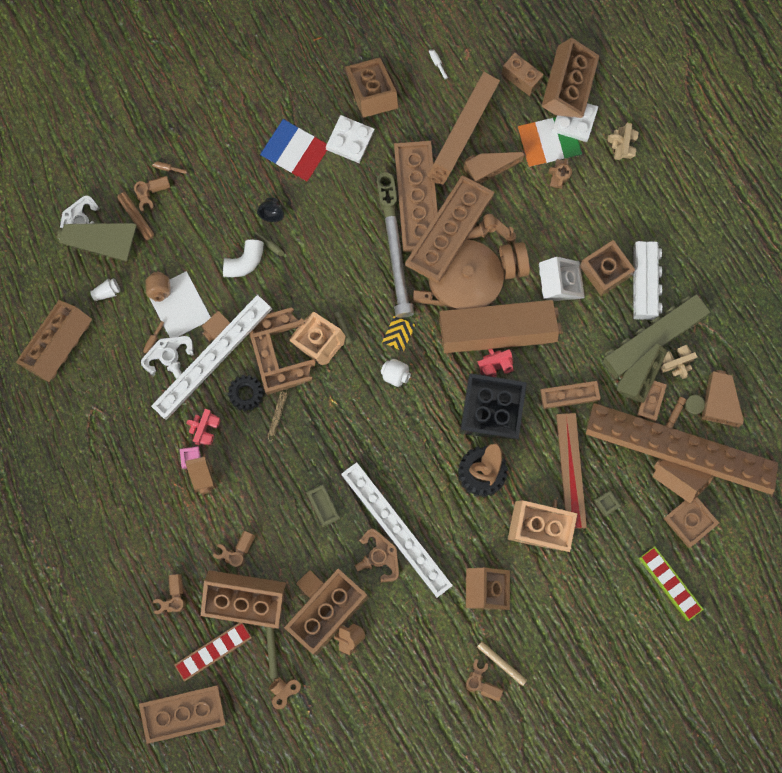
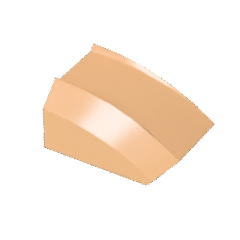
M312 312L305 318V324L299 326L292 334L289 341L309 357L315 359L316 362L325 365L330 362L336 352L344 345L346 336L340 328L317 313Z

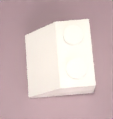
M554 257L539 263L543 299L563 301L585 298L579 261Z

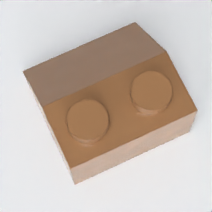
M485 567L467 568L466 608L510 610V570Z

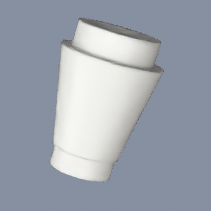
M114 278L111 280L107 279L90 291L94 301L117 296V293L120 292V287Z

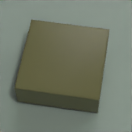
M611 490L594 500V503L604 517L621 507Z

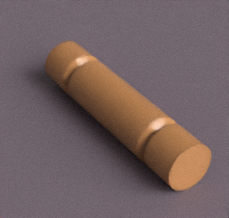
M679 397L665 425L666 427L673 428L686 403L685 398Z

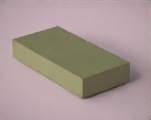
M324 484L306 492L323 528L340 520Z

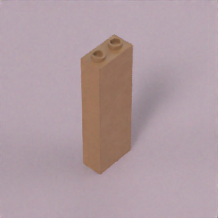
M483 72L427 175L435 183L444 185L500 80L486 72Z
M553 300L439 311L444 353L558 342V335L562 332L561 324L557 323L556 319L558 318V308L554 307Z

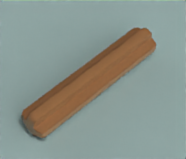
M126 192L117 196L119 202L136 224L145 240L152 239L154 237L153 231Z

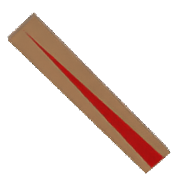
M576 413L557 414L556 421L565 511L577 513L574 529H585L587 526Z

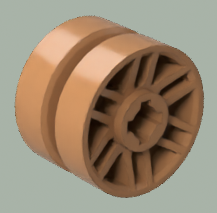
M514 243L513 250L510 244L499 246L504 279H513L516 273L518 277L529 276V259L525 243Z

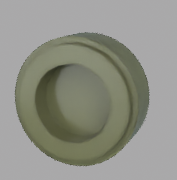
M692 395L686 400L685 409L691 415H698L705 408L703 398L698 395Z

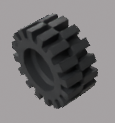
M241 375L242 377H236L235 381L232 380L231 386L228 388V396L233 406L237 407L238 410L252 411L254 410L253 408L259 407V403L263 401V388L255 377ZM244 386L253 389V396L249 400H243L239 397V390Z

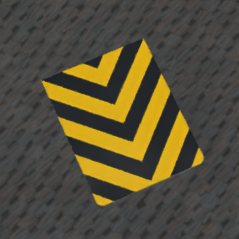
M393 316L382 343L404 352L415 324Z

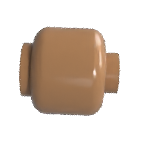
M155 272L146 279V294L150 299L161 302L169 297L171 286L168 276L161 272Z

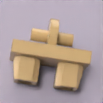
M626 123L624 127H619L618 130H614V134L608 136V142L612 143V148L615 149L614 159L616 160L622 158L631 159L636 155V148L629 146V143L637 141L639 132L632 129V124Z
M687 345L676 350L680 357L674 360L671 351L667 352L660 368L662 373L677 368V370L672 371L673 376L680 375L682 379L687 378V372L692 370L691 365H684L693 362L697 358L696 353H692Z

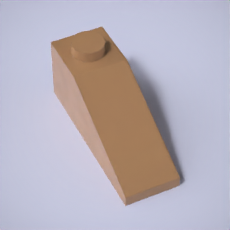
M523 152L472 155L465 160L464 170L469 179L482 184L521 163L524 154Z
M205 457L185 461L196 492L207 494L211 492V489H215L212 468Z

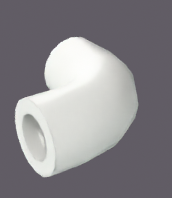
M246 240L244 253L241 257L236 259L224 258L223 277H241L252 272L261 261L264 243L259 240Z

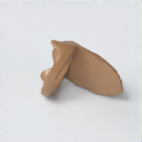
M489 445L482 456L481 463H474L469 469L474 477L490 481V486L496 480L502 464V450L499 445Z

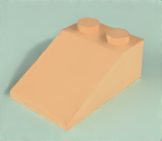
M524 500L515 501L508 540L570 552L577 513Z

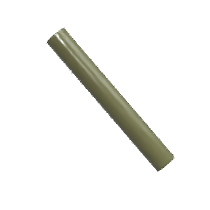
M266 627L270 679L278 678L274 628Z

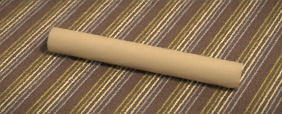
M481 641L477 648L520 685L523 686L527 682L526 678L484 642Z

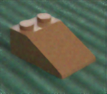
M381 58L345 67L363 118L398 108L396 89Z

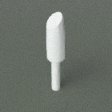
M434 49L429 50L435 66L439 67L444 79H447L448 77L441 65L442 62Z

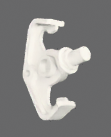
M83 196L63 211L60 228H63L64 224H94L93 221L89 223L88 217L82 213L85 204H89L90 209L93 211H98L100 208L90 196Z
M188 336L160 339L142 358L141 365L154 377L156 369L154 366H150L149 362L159 359L163 365L168 366L167 370L173 372L177 379L182 374L180 371L181 363L177 362V348L182 344H186L187 348L185 351L188 355L192 356L194 355L193 342Z

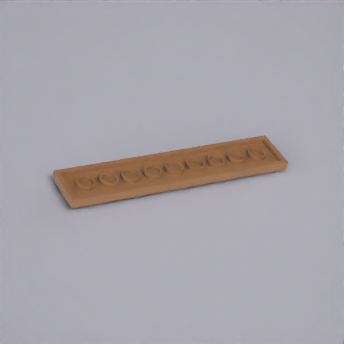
M596 403L592 406L586 435L771 495L775 491L778 462L673 428L670 429L664 425Z

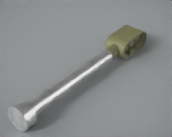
M384 172L377 178V190L380 208L384 211L398 303L394 307L395 316L397 318H404L414 315L413 304L409 303L395 213L397 197L394 178L390 173ZM388 181L390 185L382 186L381 182ZM387 194H389V201L391 203H387L386 201Z

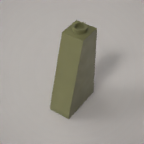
M64 224L63 228L58 230L57 239H60L59 243L62 245L127 262L136 224Z

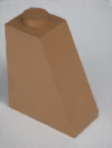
M722 370L713 371L709 375L704 401L705 407L702 411L701 419L739 428L744 420L732 375H727V372Z
M659 459L655 464L654 469L656 470L652 476L690 504L710 485L714 478L712 475Z

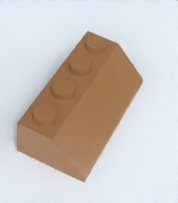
M572 37L558 45L542 107L558 116L584 117L599 55Z
M58 300L16 363L39 378L50 382L56 376L61 364L67 360L72 348L78 344L83 332L89 328L92 318L77 307Z
M337 569L284 628L316 657L339 632V627L341 625L344 626L369 597L340 569Z
M209 570L204 580L200 616L279 628L286 583Z

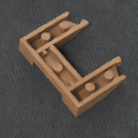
M292 307L267 314L250 332L263 386L267 395L312 380L309 374L311 366L316 364L315 359L280 369L278 366L271 336L305 324L302 318L298 321L293 316L292 312L294 309Z

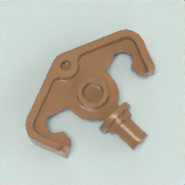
M369 529L359 542L366 544L370 537H374L376 547L370 551L369 558L366 555L363 556L364 559L354 565V567L359 572L365 568L372 569L371 565L375 567L387 565L392 570V574L389 576L386 574L382 575L380 583L393 582L399 576L397 549L377 530Z

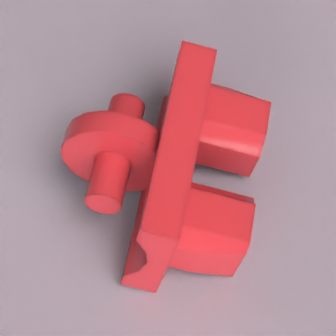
M488 349L489 354L483 356V360L477 361L479 371L484 376L497 377L496 370L501 368L506 374L514 371L510 349L501 352V350L494 352L493 349Z
M205 409L200 423L201 416L195 415L193 421L187 420L186 422L187 425L191 426L188 433L194 435L197 428L193 442L198 446H201V444L212 445L214 435L207 433L206 430L208 426L217 429L221 421L219 417L212 414L211 410Z

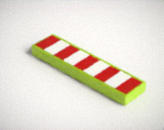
M655 546L638 558L687 622L704 610Z

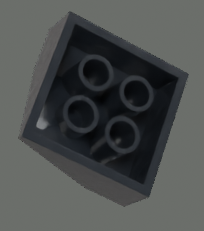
M469 373L460 434L476 437L519 439L527 382Z

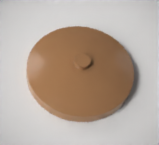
M466 240L439 283L429 278L428 281L436 299L451 310L490 306L498 297L503 286L504 272L499 258L490 248L480 242Z

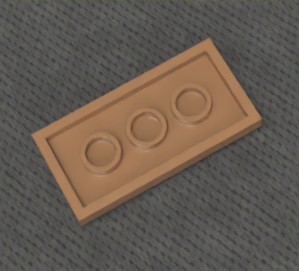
M218 685L139 704L147 744L226 725Z

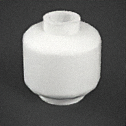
M397 359L386 361L381 369L383 380L397 387L403 383L406 384L411 376L409 366Z

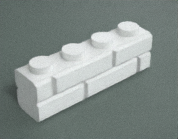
M637 241L633 246V267L635 269L633 274L634 319L654 320L662 313V303H659V296L662 295V285L659 284V278L662 276V267L659 266L662 249L658 248V242Z

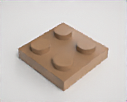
M698 497L691 504L686 500L683 501L663 518L688 548H691L719 524Z

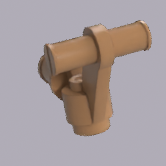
M487 214L483 217V221L479 223V226L473 228L466 240L481 236L484 238L488 232L497 231L505 238L507 244L511 245V243H515L516 234L512 227L508 229L493 214Z

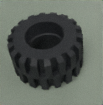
M478 446L473 450L470 449L462 457L458 468V478L462 483L461 486L467 490L466 492L472 493L476 497L494 495L495 492L501 489L507 479L508 466H506L505 458H502L500 471L491 486L490 481L479 482L470 473V466L482 460V456L488 446H483V448Z

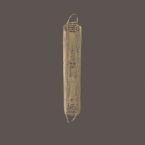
M282 392L279 395L280 413L278 399V404L276 405L275 415L273 416L272 424L269 428V433L271 434V436L274 435V428L276 434V430L278 428L277 422L281 418V408L283 411V407L285 405L284 397L286 401V397L288 395L287 392H283V401Z

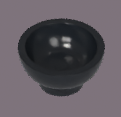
M269 197L259 205L257 214L267 222H278L284 218V209L278 199Z

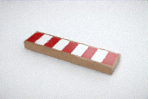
M240 622L180 660L174 666L183 681L186 682L251 640L252 637L245 625Z

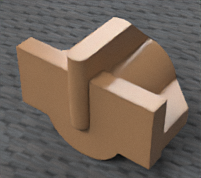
M557 159L555 167H550L548 174H552L551 187L562 189L563 183L570 179L572 169L568 165L567 159H564V161Z
M352 624L349 628L341 625L339 632L334 636V639L339 641V651L351 655L357 645L365 639L364 630L356 624Z

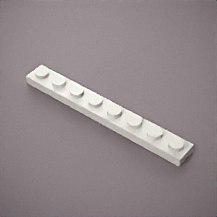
M257 295L151 407L167 420L260 323L272 308Z
M356 462L341 474L436 598L451 588L453 585Z

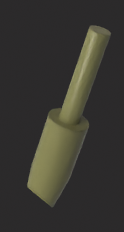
M255 232V235L263 240L266 246L279 256L284 255L281 248L274 242L268 241L259 232Z

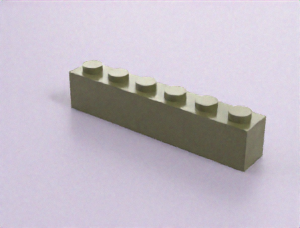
M697 294L692 298L690 295L681 301L682 305L677 308L675 306L671 307L665 312L666 316L663 318L658 316L650 322V327L647 329L642 327L635 333L637 336L632 339L626 338L620 343L621 347L616 350L612 348L604 354L606 357L602 362L615 379L624 375L653 346L660 344L664 347L710 314L709 309Z

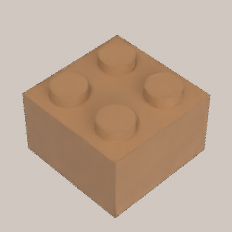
M614 240L583 259L580 264V268L600 296H603L632 277L635 272L634 267Z

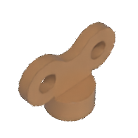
M278 677L272 682L269 690L275 694L272 698L274 708L283 709L287 704V698L300 691L301 685L299 681L291 679L286 683ZM292 684L296 685L295 689L290 688ZM278 699L282 700L281 704H277Z

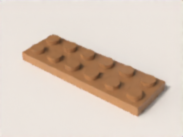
M431 141L394 143L403 252H412L438 213L435 182L427 176L433 166Z
M462 175L405 262V266L439 283L494 197L495 192Z

